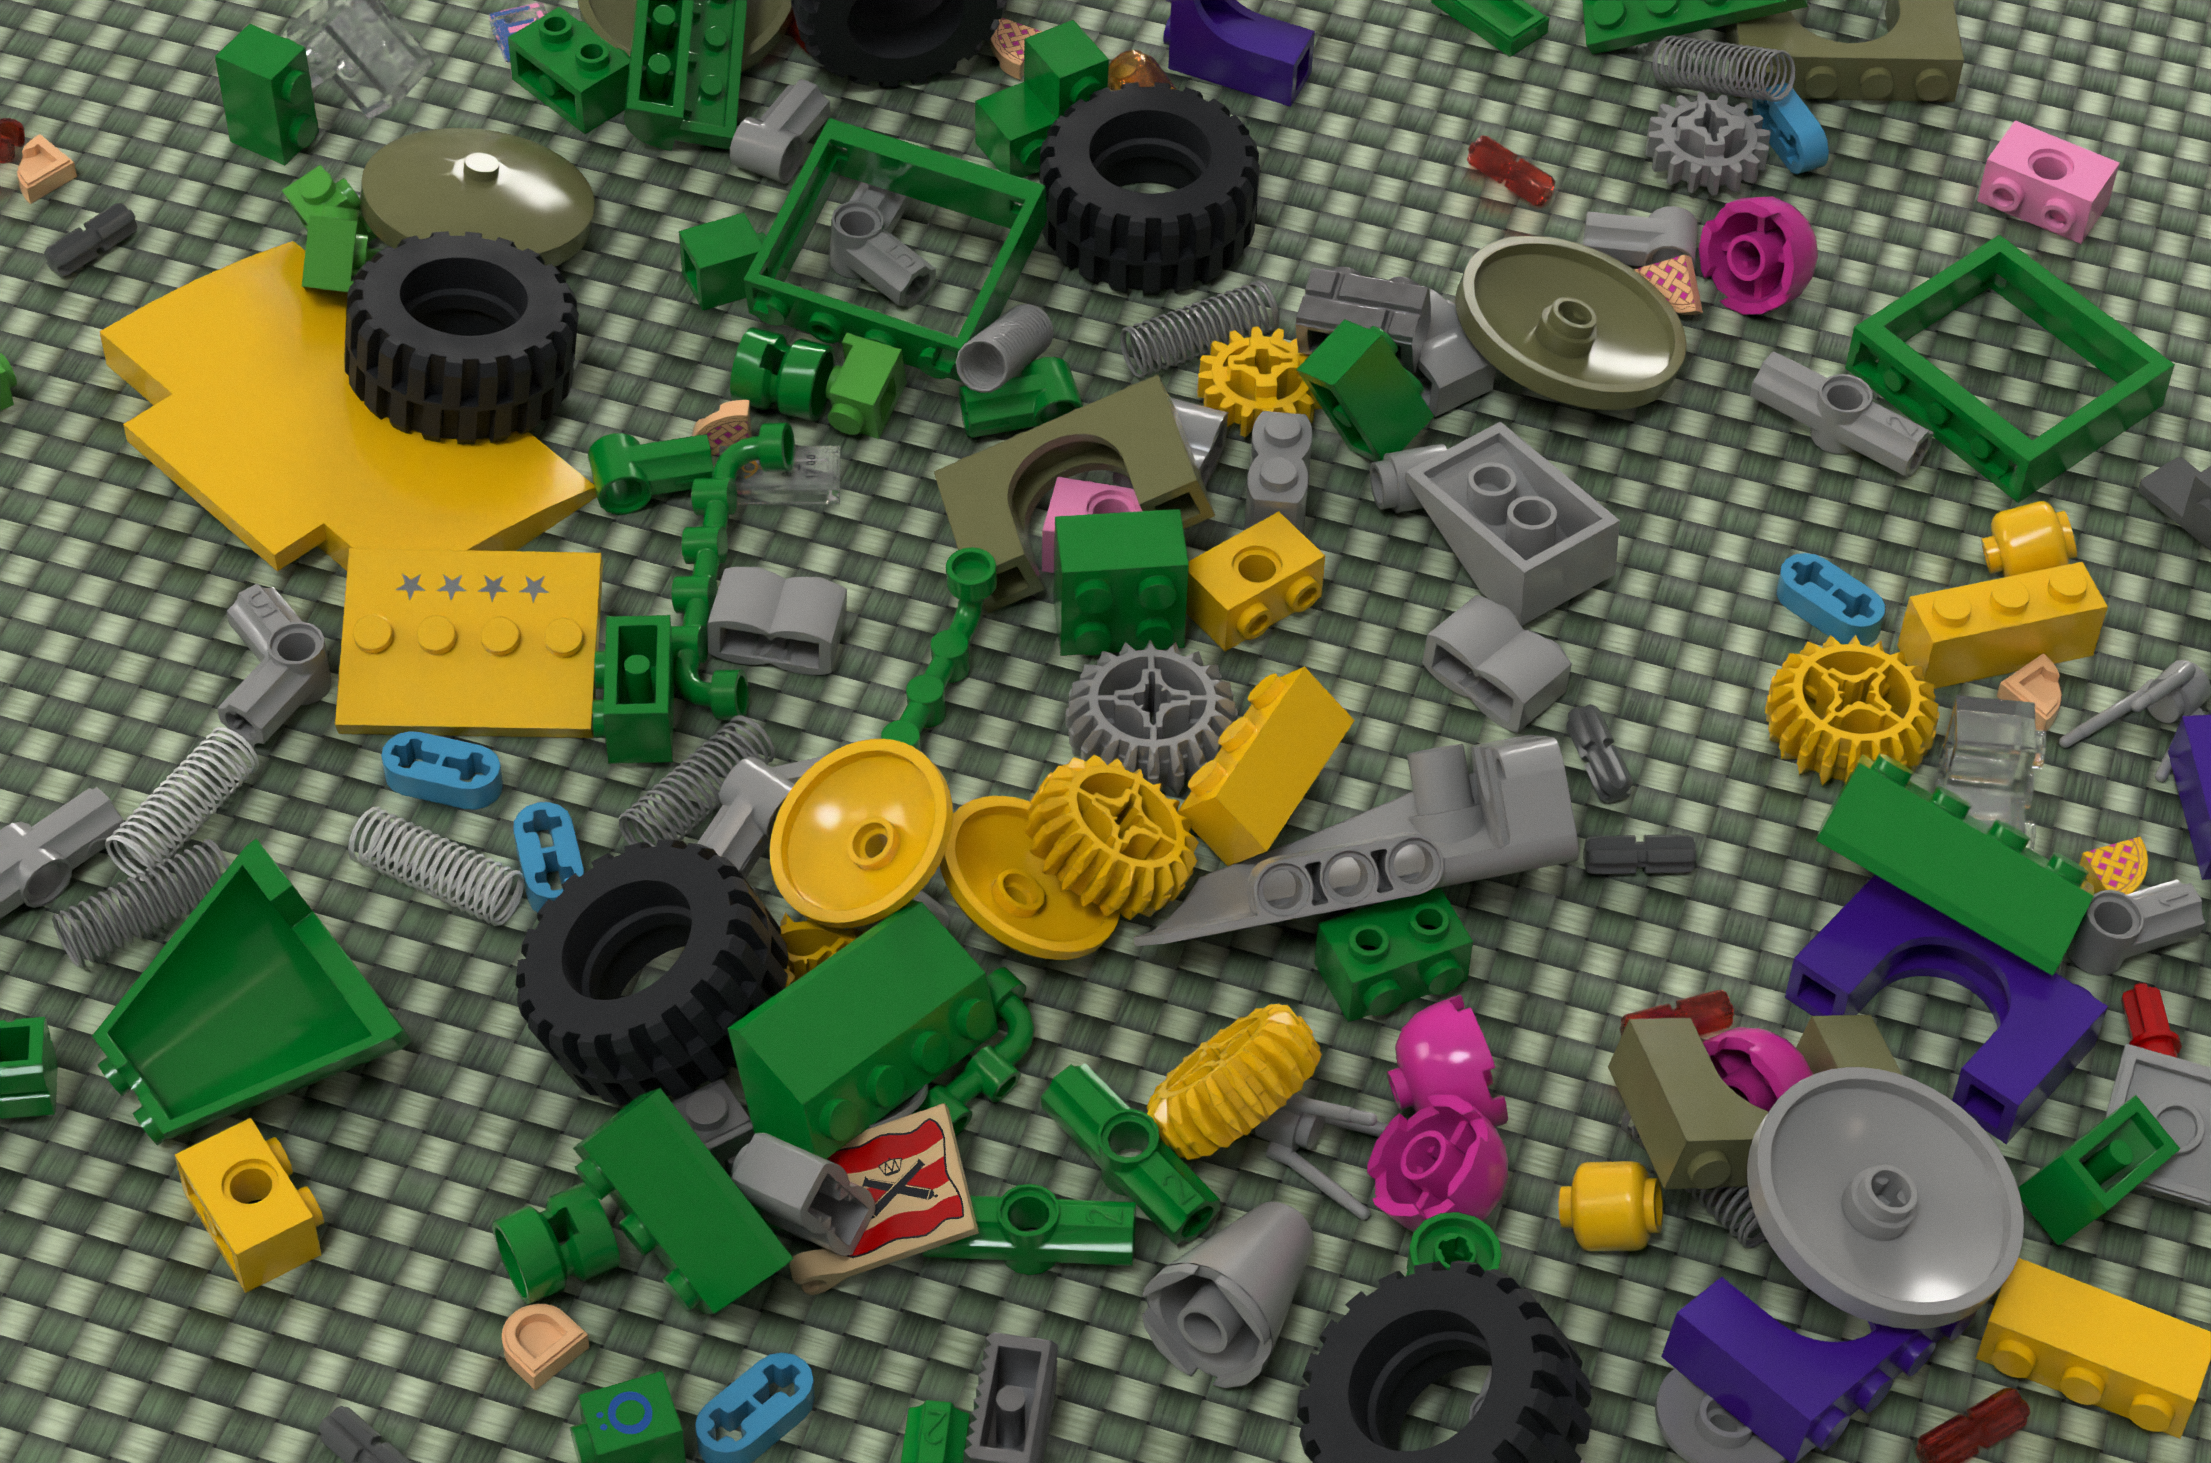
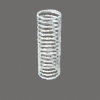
M216 727L213 729L212 733L206 736V740L200 742V745L193 750V753L189 754L186 760L182 761L180 766L175 768L173 773L160 783V787L156 788L153 794L149 795L147 800L140 804V808L135 809L133 814L120 824V828L115 830L113 835L106 839V849L113 862L127 875L134 879L136 878V874L132 873L117 860L110 848L111 841H113L114 848L123 861L137 873L145 875V871L136 867L122 853L117 844V841H120L124 844L127 851L142 865L151 869H155L156 864L154 861L164 865L165 859H170V856H174L177 853V849L183 848L184 842L190 840V835L196 834L197 829L203 827V823L210 819V815L215 814L217 808L223 806V801L229 800L230 795L236 793V788L241 787L243 781L249 779V774L255 773L258 770L259 760L253 747L245 738L229 728ZM225 731L229 734H232L237 739H239L249 749V751L241 743H239L232 737L217 732ZM216 737L224 738L242 750L250 760L252 768H248L239 754L226 744L217 741ZM209 743H213L215 749L211 748ZM221 747L230 752L241 765L232 760ZM203 750H207L209 756L203 754ZM213 753L221 757L228 765H230L236 772L237 776L229 772L221 763H219L218 760L214 757ZM196 757H200L203 763L197 761ZM206 760L215 764L225 773L231 783L216 773ZM189 763L194 764L196 770L193 769V768H190V764H189ZM200 767L210 772L221 783L224 789L214 784L203 773ZM183 770H186L189 776L184 775ZM194 774L205 780V782L213 788V790L216 792L218 796L209 792L195 778ZM176 777H180L183 783L178 782ZM187 780L204 792L211 803L198 795ZM170 784H174L177 790L172 789ZM180 787L191 793L204 809L193 803ZM163 791H168L170 797L165 796ZM174 794L190 805L198 816L183 807ZM157 798H161L164 804L157 802ZM167 801L178 807L190 822L178 815ZM150 804L154 805L157 811L152 810ZM162 809L170 813L176 820H178L184 828V830L178 827L176 824H174L164 814ZM143 811L148 812L151 818L144 816ZM154 815L166 822L177 836L164 828ZM137 818H140L144 825L139 824ZM148 822L157 827L171 843L161 838ZM130 825L135 826L137 832L131 830ZM142 830L150 834L156 841H158L164 850L157 847L153 842H151L147 838V836L142 832ZM123 832L128 833L131 839L124 837ZM135 836L142 840L145 844H147L153 850L156 856L148 852L137 841ZM168 847L173 848V851L169 852ZM161 854L166 855V858L163 859ZM149 873L150 880H152L154 876L151 873Z
M372 807L364 812L351 833L348 851L353 862L361 863L364 867H370L373 871H379L382 875L396 879L399 883H405L408 887H414L417 891L431 895L434 899H440L443 903H449L452 907L466 911L469 915H475L478 919H484L493 926H500L505 923L515 912L522 897L524 877L520 871H512L510 866L503 867L501 862L494 863L492 858H485L483 854H476L474 850H468L465 846H459L457 842L450 843L448 838H441L439 834H433L430 830H424L421 826H415L413 822H406L404 818H398L395 814H389L380 807ZM377 811L369 820L362 833L359 843V857H356L354 854V842L360 825L368 814ZM380 816V822L371 836L368 850L363 854L366 835L373 822ZM384 823H385V828H384L383 834H382V836H381V833H382V830H383V825H384ZM408 826L412 828L410 831L407 830ZM394 827V831L390 839V842L387 845L384 852L381 854L384 842L389 832ZM416 830H419L421 833L416 836ZM403 831L399 845L395 850L394 854L392 855V857L390 858L391 851L396 842V839ZM425 834H428L429 837L425 840ZM411 836L409 846L405 854L403 855L402 859L399 861L401 851L406 841ZM437 838L438 841L433 845V839ZM420 839L416 854L408 865L410 855ZM445 842L447 845L442 849V843ZM428 845V850L425 854V857L421 862L420 866L418 867V869L416 870L421 854L425 847ZM451 846L456 848L453 852H451ZM437 848V853L435 855L433 863L426 872L428 862ZM460 850H463L464 854L460 856ZM445 852H446L445 859H444V861H443V863H442V866H441V868L439 869V871H438V873L436 874V876L434 877L435 872H436V868H437V866H438V864H439V862H440L442 856H443V855L445 854ZM376 854V860L372 862L371 858ZM469 854H472L473 858L468 861ZM455 856L454 862H453V864H452V867H451V869H450L448 875H447L446 878L444 879L445 872H446V870H447V868H448V866H449L451 860H452L453 857ZM385 857V864L381 866L380 861ZM481 858L482 862L477 865V859ZM394 861V868L389 870V865ZM463 861V866L460 870V873L452 885L456 871ZM489 862L491 865L486 869V863ZM403 864V870L398 874V869ZM472 865V869H471V871H470V874H469V876H468L466 882L464 883L463 887L461 888L462 883H463V879H464V877H465V875H466L468 869H469L470 866ZM498 866L500 869L495 873V867ZM412 868L411 876L407 878L406 874ZM481 869L478 880L473 889L471 890L472 883L477 873ZM507 870L508 874L503 879L504 871ZM421 872L420 880L416 882L415 877ZM490 873L489 878H488V881H487V883H486V885H485V888L483 889V891L481 892V894H480V896H479L481 887H482V885H483V883H484L486 877H487L488 874ZM517 875V885L512 899L505 910L494 919L493 914L503 904L511 888L513 876ZM429 876V884L424 886V881ZM497 878H498V882H497V884H496V887H495L493 893L491 894L490 898L488 899L489 894H490V891H491V889H492V887H493L495 881H496ZM438 880V887L433 890V885ZM507 883L506 888H505V890H504V893H503L502 897L500 898V900L498 901L497 905L495 906L496 901H497V898H498V896H499V894H500L502 888H503L504 885ZM447 884V891L442 894V888ZM456 888V895L451 898V892ZM465 891L464 900L460 902L459 898ZM474 895L473 904L469 906L468 901ZM483 899L482 907L477 909L478 903ZM490 905V911L486 914V908Z

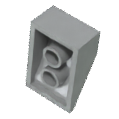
M1502 422L1496 423L1406 471L1405 481L1481 593L1493 602L1510 609L1521 626L1615 575L1620 520Z

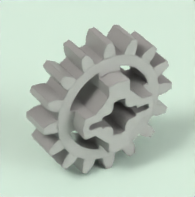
M1698 92L1697 100L1694 102H1690L1684 96L1679 95L1676 96L1675 108L1662 103L1659 106L1658 117L1650 118L1645 154L1653 158L1652 169L1654 172L1668 170L1667 183L1670 185L1683 180L1688 182L1687 191L1690 193H1694L1701 186L1707 187L1711 195H1717L1719 186L1726 185L1733 192L1740 191L1741 180L1755 183L1758 170H1765L1769 152L1770 130L1762 129L1764 118L1761 115L1747 116L1748 104L1745 102L1735 107L1727 105L1728 95L1722 94L1717 100H1709L1704 92Z

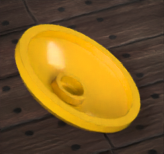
M892 739L857 741L836 749L816 762L801 776L786 796L777 814L771 834V871L775 884L786 902L807 919L820 925L835 928H853L877 922L909 903L934 875L949 843L953 822V806L950 790L944 776L937 766L921 751L904 742Z
M986 796L971 800L959 807L953 813L949 843L939 866L954 901L976 927L1007 948L1028 956L1044 959L1070 960L1093 953L1106 942L1118 924L1120 912L1116 910L1106 917L1099 905L1093 902L1082 907L1079 895L1071 890L1060 892L1062 882L1055 875L1042 873L1045 860L1030 853L1034 840L1024 832L1029 822L1026 812L1031 806L1030 801L1009 796Z

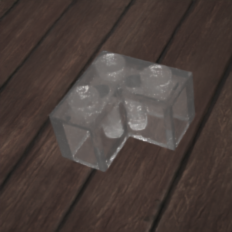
M322 0L304 11L280 35L306 47L312 88L332 77L369 120L397 105L436 64L423 49L420 41L412 33L408 32L388 9L384 0Z
M1956 695L1934 776L1935 789L1937 786L1943 787L1966 800L1972 805L1968 814L1990 827L1995 819H1998L2020 830L2030 838L2026 847L2034 851L2036 825L2035 821L2025 820V809H2030L2033 798L2034 773L2031 769L2042 768L2046 752V731L2036 729L2035 703Z

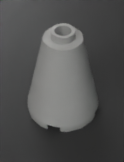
M1265 1202L1159 1270L1145 1286L1142 1296H1147L1148 1308L1142 1314L1144 1328L1157 1350L1178 1370L1190 1377L1197 1369L1218 1377L1212 1384L1214 1386L1230 1388L1247 1385L1263 1371L1271 1358L1314 1246V1235L1310 1225L1304 1216L1293 1207L1279 1202Z

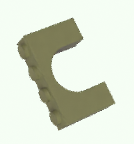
M1887 0L1885 17L1888 33L1880 38L1860 43L1836 42L1817 36L1805 29L1795 19L1791 11L1724 25L1726 41L1730 44L1735 43L1737 45L1742 44L1744 46L1749 45L1751 47L1756 46L1788 52L1795 65V80L1792 88L1801 99L1955 102L1964 56L1953 0ZM1777 55L1780 63V76L1777 84H1780L1783 79L1784 65L1780 55ZM1784 55L1787 64V76L1785 83H1788L1790 79L1791 67L1790 61L1788 60L1787 56ZM1774 57L1772 58L1773 76L1769 86L1774 84L1777 73V64ZM1736 58L1732 66V78L1735 72ZM1741 60L1738 70L1739 78L1742 73L1743 60ZM1749 61L1745 70V81L1749 73ZM1756 61L1752 71V82L1756 73ZM1762 62V64H1761V68H1760V72H1759V83H1760V80H1761V72H1762V69H1763V62ZM1768 62L1766 67L1764 85H1766L1769 77L1770 62Z
M1158 374L934 471L958 550L969 547L980 548L989 552L995 559L997 586L994 592L984 599L983 603L988 613L1045 589L1030 546L1028 529L1035 507L1043 496L1055 486L1057 477L1069 478L1073 475L1093 470H1107L1120 473L1131 480L1142 511L1180 509L1183 530L1215 516L1177 410Z
M1871 1015L1811 1016L1796 1046V1049L1804 1056L1813 1074L1844 1067H1865L1902 1075ZM1691 1018L1629 1019L1608 1065V1069L1664 1189H1710L1716 1187L1748 1186L1747 1163L1750 1146L1760 1123L1769 1111L1749 1103L1736 1094L1722 1080Z

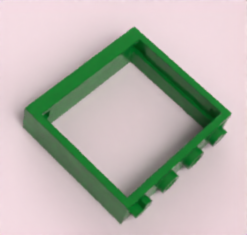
M828 118L743 279L749 314L757 316L769 325H786L810 333L813 337L825 343L834 344L838 342L842 344L846 333H850L902 349L904 364L919 368L922 372L933 378H950L962 382L956 368L958 352L965 343L1000 317L1047 222L1046 187L1037 182ZM840 175L1011 229L958 337L785 282Z
M1998 235L1854 326L1845 369L1866 382L1872 390L1913 422L1934 432L1933 437L2019 503L2162 407L2175 364L2118 323L2113 317L2107 315L2076 292L2070 285L2064 283L2026 253L2022 252L2001 235ZM1988 288H1991L2118 384L2034 440H2031L1907 345L1905 341Z

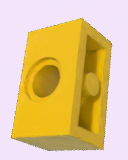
M1279 511L1188 561L1186 614L1224 651L1233 648L1245 640L1256 639L1271 625L1294 612L1307 610L1317 599L1322 597L1325 555Z
M251 1118L175 1154L185 1196L245 1293L322 1255L316 1227L324 1224V1218L314 1195L307 1186L296 1190L288 1177L293 1174V1170L281 1143L276 1137L265 1141ZM254 1200H261L257 1203L247 1204Z

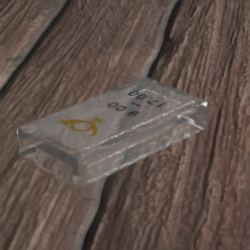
M719 446V456L729 446ZM795 446L794 465L790 472H764L760 460L744 465L739 470L736 478L737 505L840 504L841 447Z

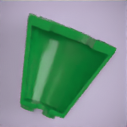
M257 838L244 847L92 1035L107 1056L97 1064L99 1069L122 1097L133 1089L142 1105L133 1115L157 1146L167 1138L177 1137L403 1049L412 1042V1039Z

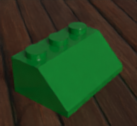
M661 1088L636 1097L573 1147L583 1160L575 1166V1170L598 1199L602 1200L607 1195L612 1197L626 1215L619 1222L620 1228L642 1255L646 1256L653 1250L670 1271L662 1280L673 1297L686 1311L690 1312L697 1306L702 1314H715L794 1259Z

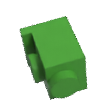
M321 164L282 190L307 232L309 215L322 217L323 206H333L359 210L357 234L368 235V243L377 237L367 225L360 208L361 200L345 178L335 183Z
M323 206L322 217L309 215L302 287L348 293L349 287L354 282L351 281L353 269L360 270L366 261L368 235L357 234L359 210Z
M846 333L842 341L845 362L843 366L836 365L833 368L826 386V398L831 400L832 406L827 419L835 429L845 434L856 435L860 433L879 439L907 384L902 349Z

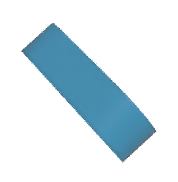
M1784 83V86L1775 97L1784 92L1788 83ZM1780 84L1776 85L1770 95L1777 91ZM1772 86L1767 87L1766 91L1768 92ZM1793 88L1783 100L1778 102L1756 100L1753 98V114L1761 115L1764 118L1762 129L1770 130L1769 144L1792 173L1800 174L1822 168L1826 165L1829 149L1825 132Z
M1794 554L1784 561L1781 566L1776 592L1783 606L1827 636H1833L1841 644H1848L1855 635L1860 644L1864 646L1871 644L1877 639L1885 615V604L1882 597L1874 590L1816 554Z
M408 731L392 737L383 747L381 758L386 783L394 792L401 795L457 808L476 810L494 803L502 793L503 780L499 758L491 749L484 746L423 732ZM414 759H421V760H423V761H415V762L411 765L410 768H403V767H401V766H409V765L413 762ZM474 773H482V774H483V775H475V776L473 777V779H472L471 782L462 781V779H463V780H469V779L473 776Z
M537 802L526 806L517 814L514 820L516 852L521 873L524 877L526 895L531 908L537 913L548 899L555 901L564 891L563 888L551 890L547 881V873L558 871L561 884L575 873L579 877L584 874L572 819L567 810L551 802ZM548 830L552 837L553 846L541 848L539 836L536 832Z
M783 1352L770 1354L759 1360L702 1408L698 1413L695 1428L698 1452L705 1463H752L806 1418L812 1410L815 1397L812 1370L805 1360L794 1354ZM775 1383L779 1387L784 1388L794 1383L795 1394L789 1397L786 1393L780 1391L770 1398L769 1385ZM741 1425L742 1438L735 1441L732 1437L725 1436L716 1441L715 1429L722 1426L725 1430L731 1432Z

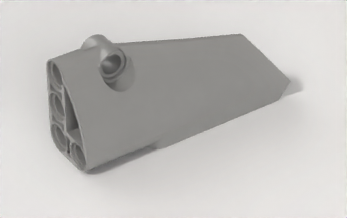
M1524 735L1473 745L1471 747L1473 773L1471 774L1468 773L1463 744L1407 754L1413 786L1412 792L1298 841L1199 877L1184 902L1166 921L1151 932L1133 937L1135 947L1167 944L1419 895L1435 888L1577 861L1579 857L1577 831L1565 766L1558 742L1554 737Z

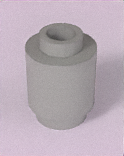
M1441 443L1386 453L1382 461L1372 462L1370 465V484L1377 507L1380 510L1392 508L1395 513L1424 508L1405 481L1406 471L1447 450L1446 446Z

